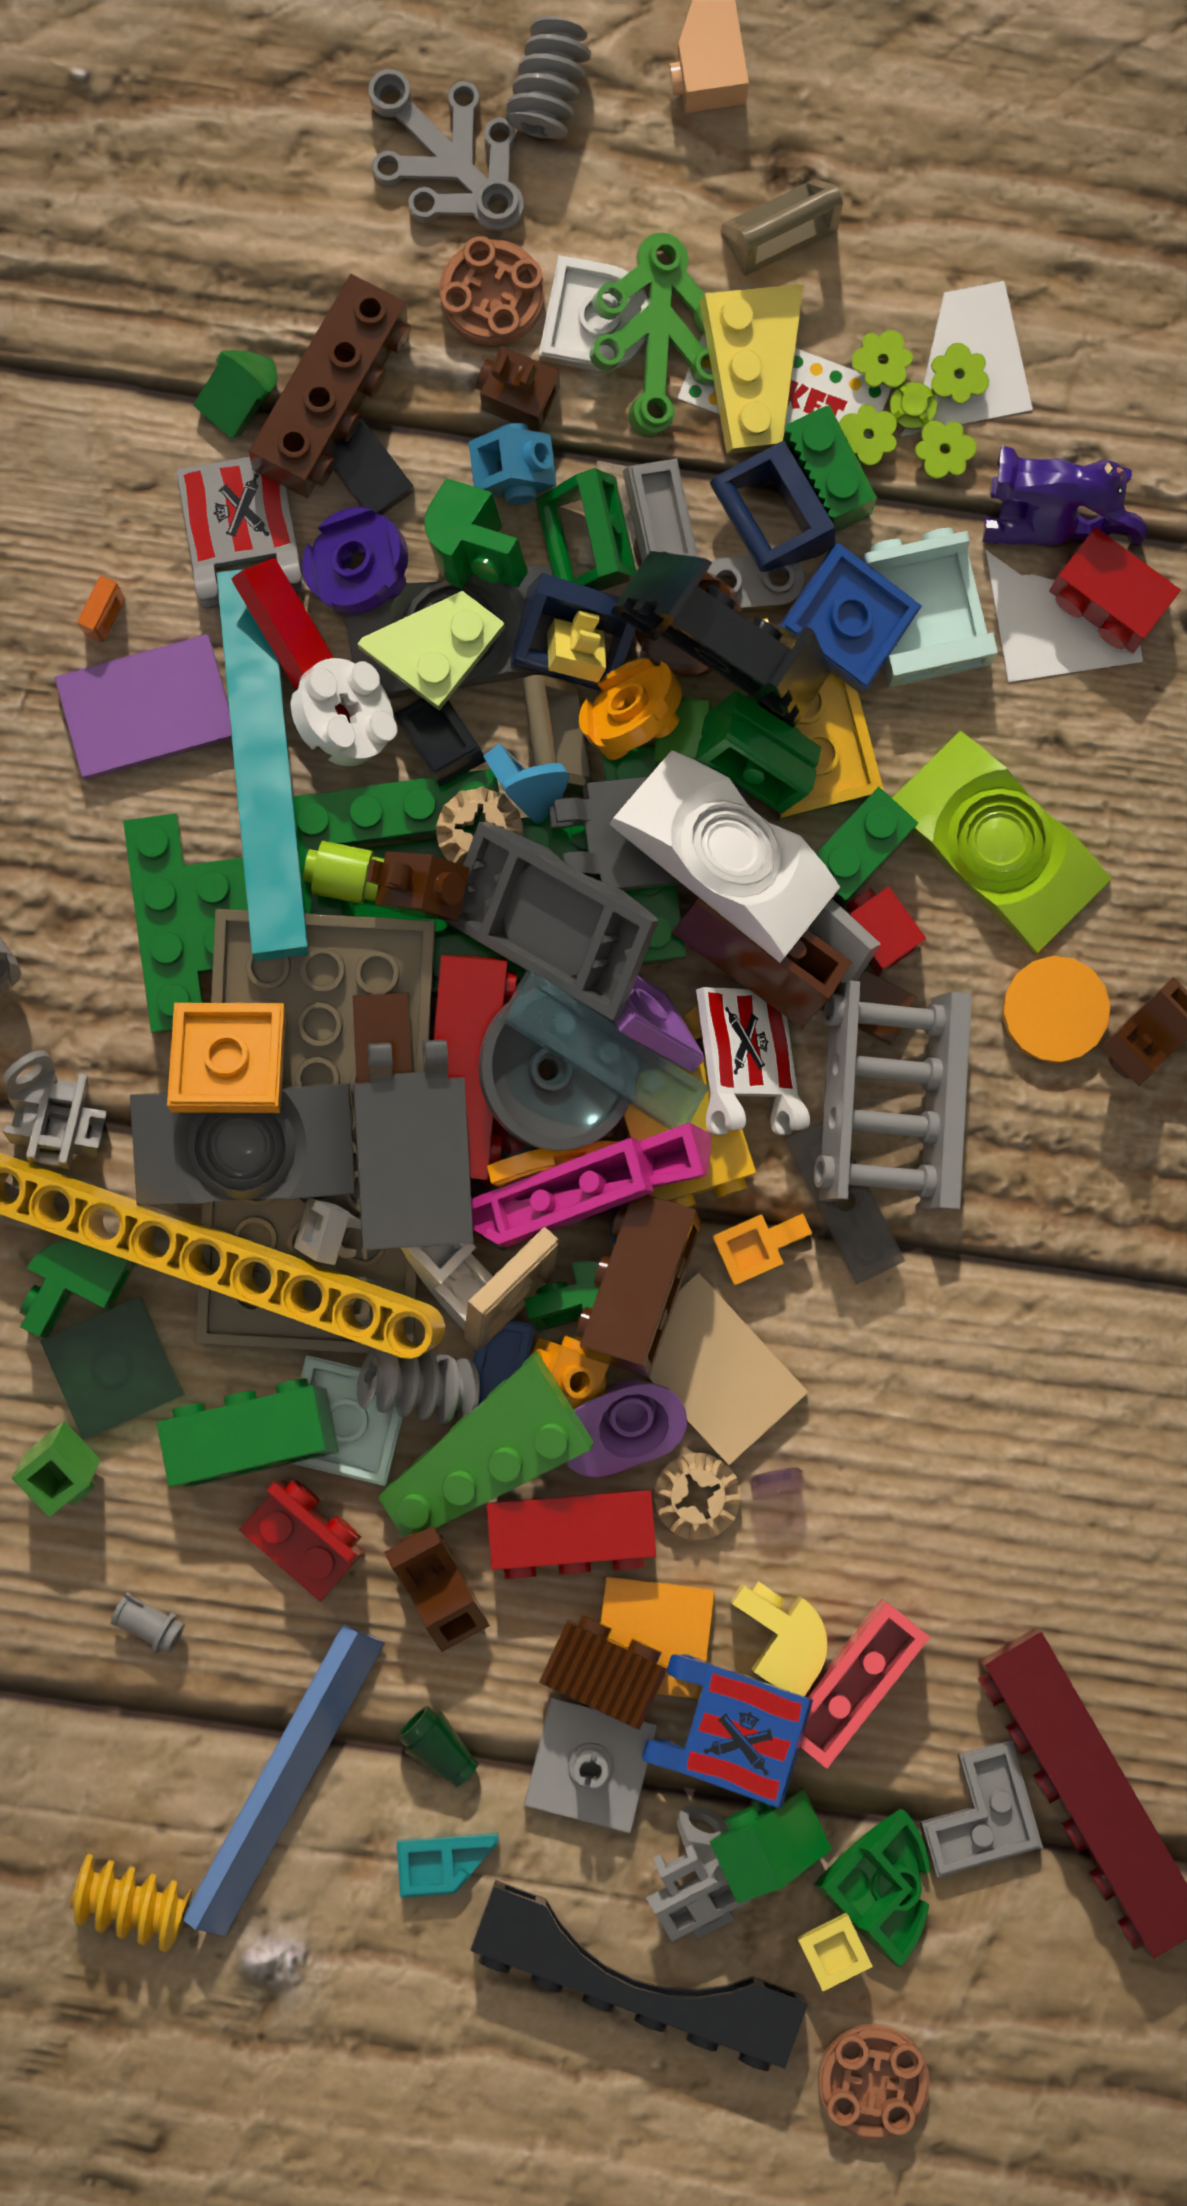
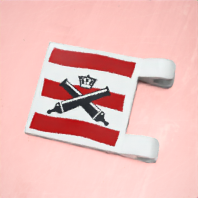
M713 987L697 989V1001L711 1095L706 1114L707 1130L713 1135H725L729 1130H741L746 1124L745 1111L736 1096L775 1097L770 1123L772 1131L777 1135H790L793 1130L803 1131L807 1129L810 1125V1116L797 1091L787 1017L749 989Z

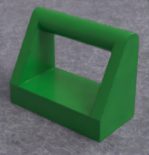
M593 468L572 476L537 497L536 505L552 576L599 591L631 581L637 570L615 476ZM582 500L596 567L574 579L559 507Z

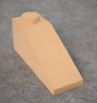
M692 0L678 42L677 62L669 63L673 96L682 95L685 113L739 106L747 103L749 81L735 0Z

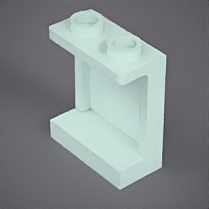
M940 528L925 533L922 536V541L902 545L900 539L885 540L870 547L871 552L864 554L862 561L922 605L883 664L889 688L991 666L996 658L998 651L994 634H987L969 559L968 546L970 538L968 531L954 533L952 528Z

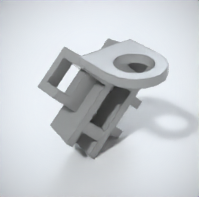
M45 1050L31 1052L14 1062L6 1070L2 1079L8 1100L15 1110L12 1125H5L3 1130L8 1141L12 1144L28 1146L26 1157L29 1163L70 1170L73 1154L97 1158L107 1111L85 1108L89 1092L88 1076L79 1074L77 1083L57 1080L53 1061ZM38 1063L29 1073L17 1078L24 1069ZM53 1102H60L72 1105L71 1108H66L61 1106H55L53 1105ZM49 1119V1124H48L47 1132H46V1134H44L45 1128H46V1124H47V1120ZM89 1126H91L89 1138H87ZM42 1149L60 1151V1155L41 1151Z
M699 1806L682 1808L677 1817V1827L687 1854L668 1864L661 1854L653 1857L659 1875L666 1887L646 1897V1900L672 1942L692 1931L698 1939L735 1920L732 1910L753 1900L750 1899L737 1904L709 1843L710 1840L726 1830L727 1826L724 1819L718 1814ZM699 1819L714 1827L716 1833L703 1832L694 1827L689 1820ZM693 1871L697 1873V1878L681 1886L679 1885L678 1879Z

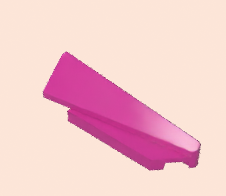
M688 1122L641 1141L630 1137L471 1199L473 1230L498 1245L508 1248L532 1239L543 1227L549 1231L556 1230L654 1193V1187L708 1176L712 1142L711 1135L704 1129Z

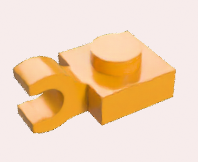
M761 1214L712 1237L733 1284L736 1286L783 1265L784 1263L778 1249L812 1235V1232L804 1214L769 1229Z

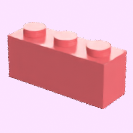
M880 1599L806 1693L805 1697L814 1700L800 1748L827 1769L930 1639V1636L888 1602Z

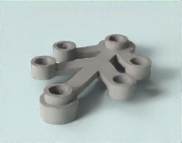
M385 69L376 73L372 77L368 88L372 108L381 116L388 118L396 117L434 156H400L394 151H382L376 155L372 164L374 178L377 183L383 187L391 188L400 184L403 179L458 180L470 193L437 194L428 187L415 189L408 199L411 217L418 223L428 224L435 221L439 215L474 216L483 228L490 231L502 232L514 227L520 221L524 211L522 193L516 185L509 181L510 151L513 149L516 141L515 128L508 123L506 118L502 117L494 118L486 124L484 140L487 149L490 151L487 179L473 164L474 115L480 107L479 91L474 84L460 81L455 83L449 90V108L453 113L451 142L411 102L410 84L403 73L394 69ZM388 92H395L400 96V99L394 104H386L381 100L383 95ZM460 94H469L473 97V101L467 106H460L455 102V98ZM496 130H504L509 134L508 139L504 142H495L490 136ZM385 163H394L398 167L394 174L388 176L383 175L379 171L380 167ZM421 199H429L434 203V206L427 212H421L415 208V204ZM498 200L507 204V209L500 214H495L488 208L492 202Z

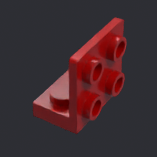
M296 1479L295 1482L291 1480L289 1484L284 1480L274 1481L267 1489L270 1493L269 1496L248 1518L239 1531L321 1602L365 1552L356 1544L362 1536L340 1516L337 1515L336 1518L333 1517L329 1520L315 1507L321 1502L320 1498L299 1480Z

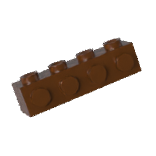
M350 273L249 449L253 471L306 498H309L316 484L320 486L325 485L336 463V458L331 456L339 439L348 442L352 438L361 419V413L358 410L366 395L373 398L377 394L386 375V369L383 366L391 351L398 354L409 337L411 325L407 321V303Z

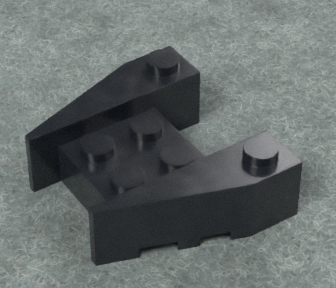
M650 551L611 612L653 641L662 636L746 692L748 697L755 699L761 707L791 727H795L831 673L814 630L806 626L783 644L780 642L783 634L776 627L759 617H755L750 622L735 612L733 609L737 603L727 594L713 586H708L706 591L698 587V584L713 562L703 557L672 554L665 551Z

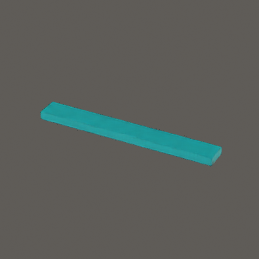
M239 569L216 572L251 949L254 962L309 955L280 662L231 580L233 576L243 570Z

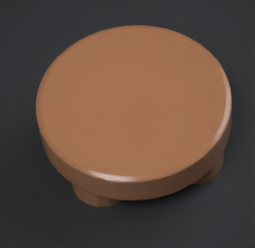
M483 236L468 240L465 247L455 253L448 261L441 276L440 300L446 320L460 336L479 345L501 346L522 338L536 324L543 309L544 281L541 267L524 249L511 242L488 239Z
M866 2023L845 2030L829 2044L819 2065V2093L830 2119L846 2132L859 2138L880 2140L909 2132L921 2115L929 2095V2072L923 2055L906 2034L888 2025Z

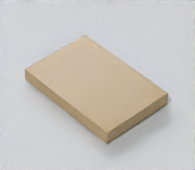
M699 1272L679 1289L648 1378L653 1384L667 1387L679 1396L686 1409L687 1421L729 1466L799 1402L808 1391Z

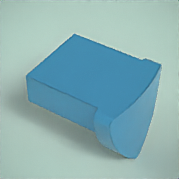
M501 743L497 744L483 756L505 793L536 824L542 823L549 816L548 807L554 806V800L562 799L569 780V773L562 763L544 764L525 769Z

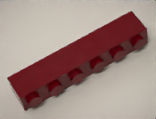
M1032 1629L979 1660L978 1662L985 1674L977 1678L980 1686L993 1707L1000 1703L1004 1705L1013 1721L1005 1726L1007 1733L1021 1755L1029 1751L1031 1752L1040 1768V1771L1033 1774L1038 1787L1049 1804L1058 1800L1068 1819L1062 1822L1061 1826L1077 1853L1085 1848L1096 1866L1095 1869L1089 1871V1875L1103 1899L1108 1901L1114 1897L1123 1912L1124 1917L1117 1920V1924L1132 1949L1136 1950L1142 1946L1144 1951L1155 1959L1187 1940V1882L1043 1633L1037 1629Z

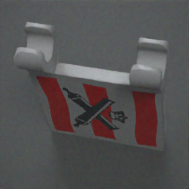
M250 457L176 470L193 566L195 589L203 608L219 605L215 570L217 567L277 557L280 567L295 592L304 589L286 487L253 471Z

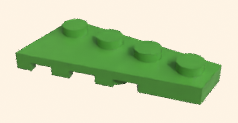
M536 1350L506 1381L503 1380L493 1389L482 1403L468 1415L461 1418L433 1447H429L382 1490L378 1499L402 1537L405 1538L412 1533L422 1532L431 1526L437 1528L590 1451L594 1441Z

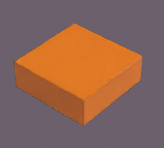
M102 575L99 576L77 621L85 636L100 643L105 641L125 601L124 594L117 582Z

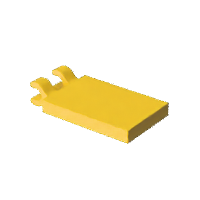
M831 672L795 726L800 730L801 734L821 746L819 762L815 767L817 772L813 790L784 813H778L779 820L867 798L878 787L884 791L858 691Z

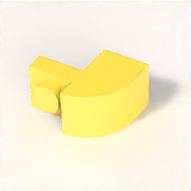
M759 1581L753 1590L741 1583L730 1602L774 1632L751 1669L772 1685L805 1696L822 1670L827 1654V1636L819 1614L801 1596L797 1597L786 1613L780 1609L785 1601L783 1597Z

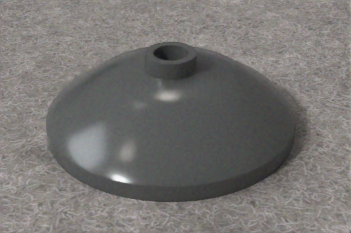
M551 985L526 991L510 1000L498 1011L487 1027L481 1043L478 1072L485 1102L495 1119L507 1132L530 1146L545 1150L561 1151L592 1144L609 1133L625 1114L634 1093L637 1064L631 1037L620 1032L614 1021ZM543 1060L551 1068V1075L547 1080L543 1079L538 1072L539 1064Z

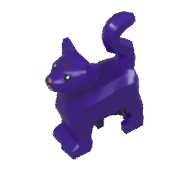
M1001 446L997 466H999L998 477H993L989 492L990 498L1001 500L999 519L985 517L982 542L1011 545H1056L1069 540L1085 541L1095 527L1106 535L1115 532L1127 533L1130 545H1140L1146 538L1148 529L1143 518L1136 513L1126 511L1124 507L1127 483L1131 480L1132 470L1120 467L1119 464L1106 459L1081 466L1059 458H1020L1013 448ZM1079 506H1085L1101 516L1093 520L1085 519L1078 514L1077 510Z

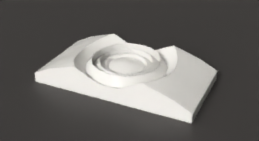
M672 750L609 823L610 826L778 962L785 958L840 888L826 865L800 835L769 823L749 807L730 778Z

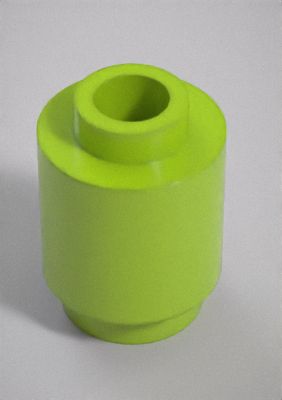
M322 841L318 851L312 849L308 851L303 881L312 883L311 893L314 895L364 904L365 899L376 901L379 885L369 883L366 879L370 860H378L384 863V858L374 857V851Z

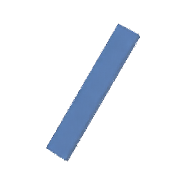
M345 1624L339 1630L182 1920L195 1930L226 1936L385 1643L380 1639Z

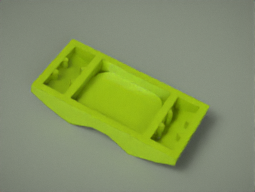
M961 730L892 797L894 801L919 822L913 835L1035 955L1112 880L1100 863L1071 830L1047 813L1025 791L1003 764Z

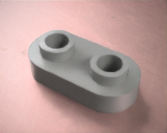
M751 555L715 559L711 561L713 563L707 570V572L716 575L718 578L721 576L733 578L736 583L734 590L737 594V600L741 606L742 613L786 609L795 603L803 591L805 583L804 571L799 562L767 572H760ZM775 571L783 572L787 576L788 582L783 586H775L770 582L769 575Z

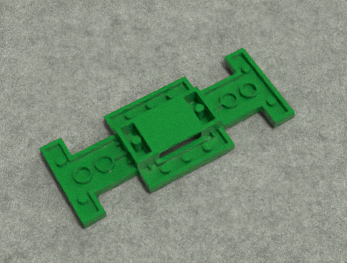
M655 746L632 749L617 760H609L602 753L605 781L649 777L657 768L654 762ZM485 769L467 772L442 787L438 786L433 777L293 796L305 913L436 921L432 995L438 994L442 953L505 958L443 920L411 917L375 905L376 901L366 899L364 904L314 895L311 893L312 883L303 881L309 849L318 851L322 841L354 846L436 834V825L443 805L455 797L459 791L477 789L483 786L499 793L498 780L493 771ZM478 809V816H475L473 825H465L464 828L456 827V829H462L474 837L478 823L486 822L485 816H483V809ZM177 813L123 820L152 1034L172 1032L174 1003H204L200 974L213 972L215 909L248 910L243 857L185 865L180 821ZM549 816L540 824H536L529 817L521 818L523 837L549 848L560 859H562L561 855L564 853L588 852L584 825L551 829ZM437 838L362 848L374 851V857L385 858V853L388 851L428 854L446 859L440 850ZM676 885L624 891L659 920L642 965L686 959L684 942L671 934L681 920ZM507 959L506 971L517 972L516 983L526 982L525 969Z

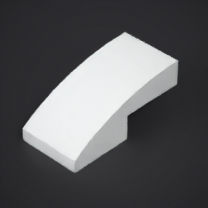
M473 1243L401 1248L405 1257L428 1290L465 1331L468 1301L493 1277L471 1254L476 1246Z

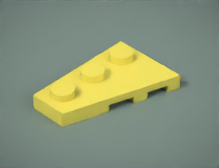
M804 284L705 293L699 300L727 454L766 450L783 441Z

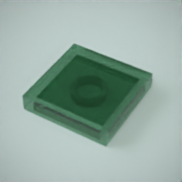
M141 1296L40 1340L83 1440L94 1437L185 1395Z

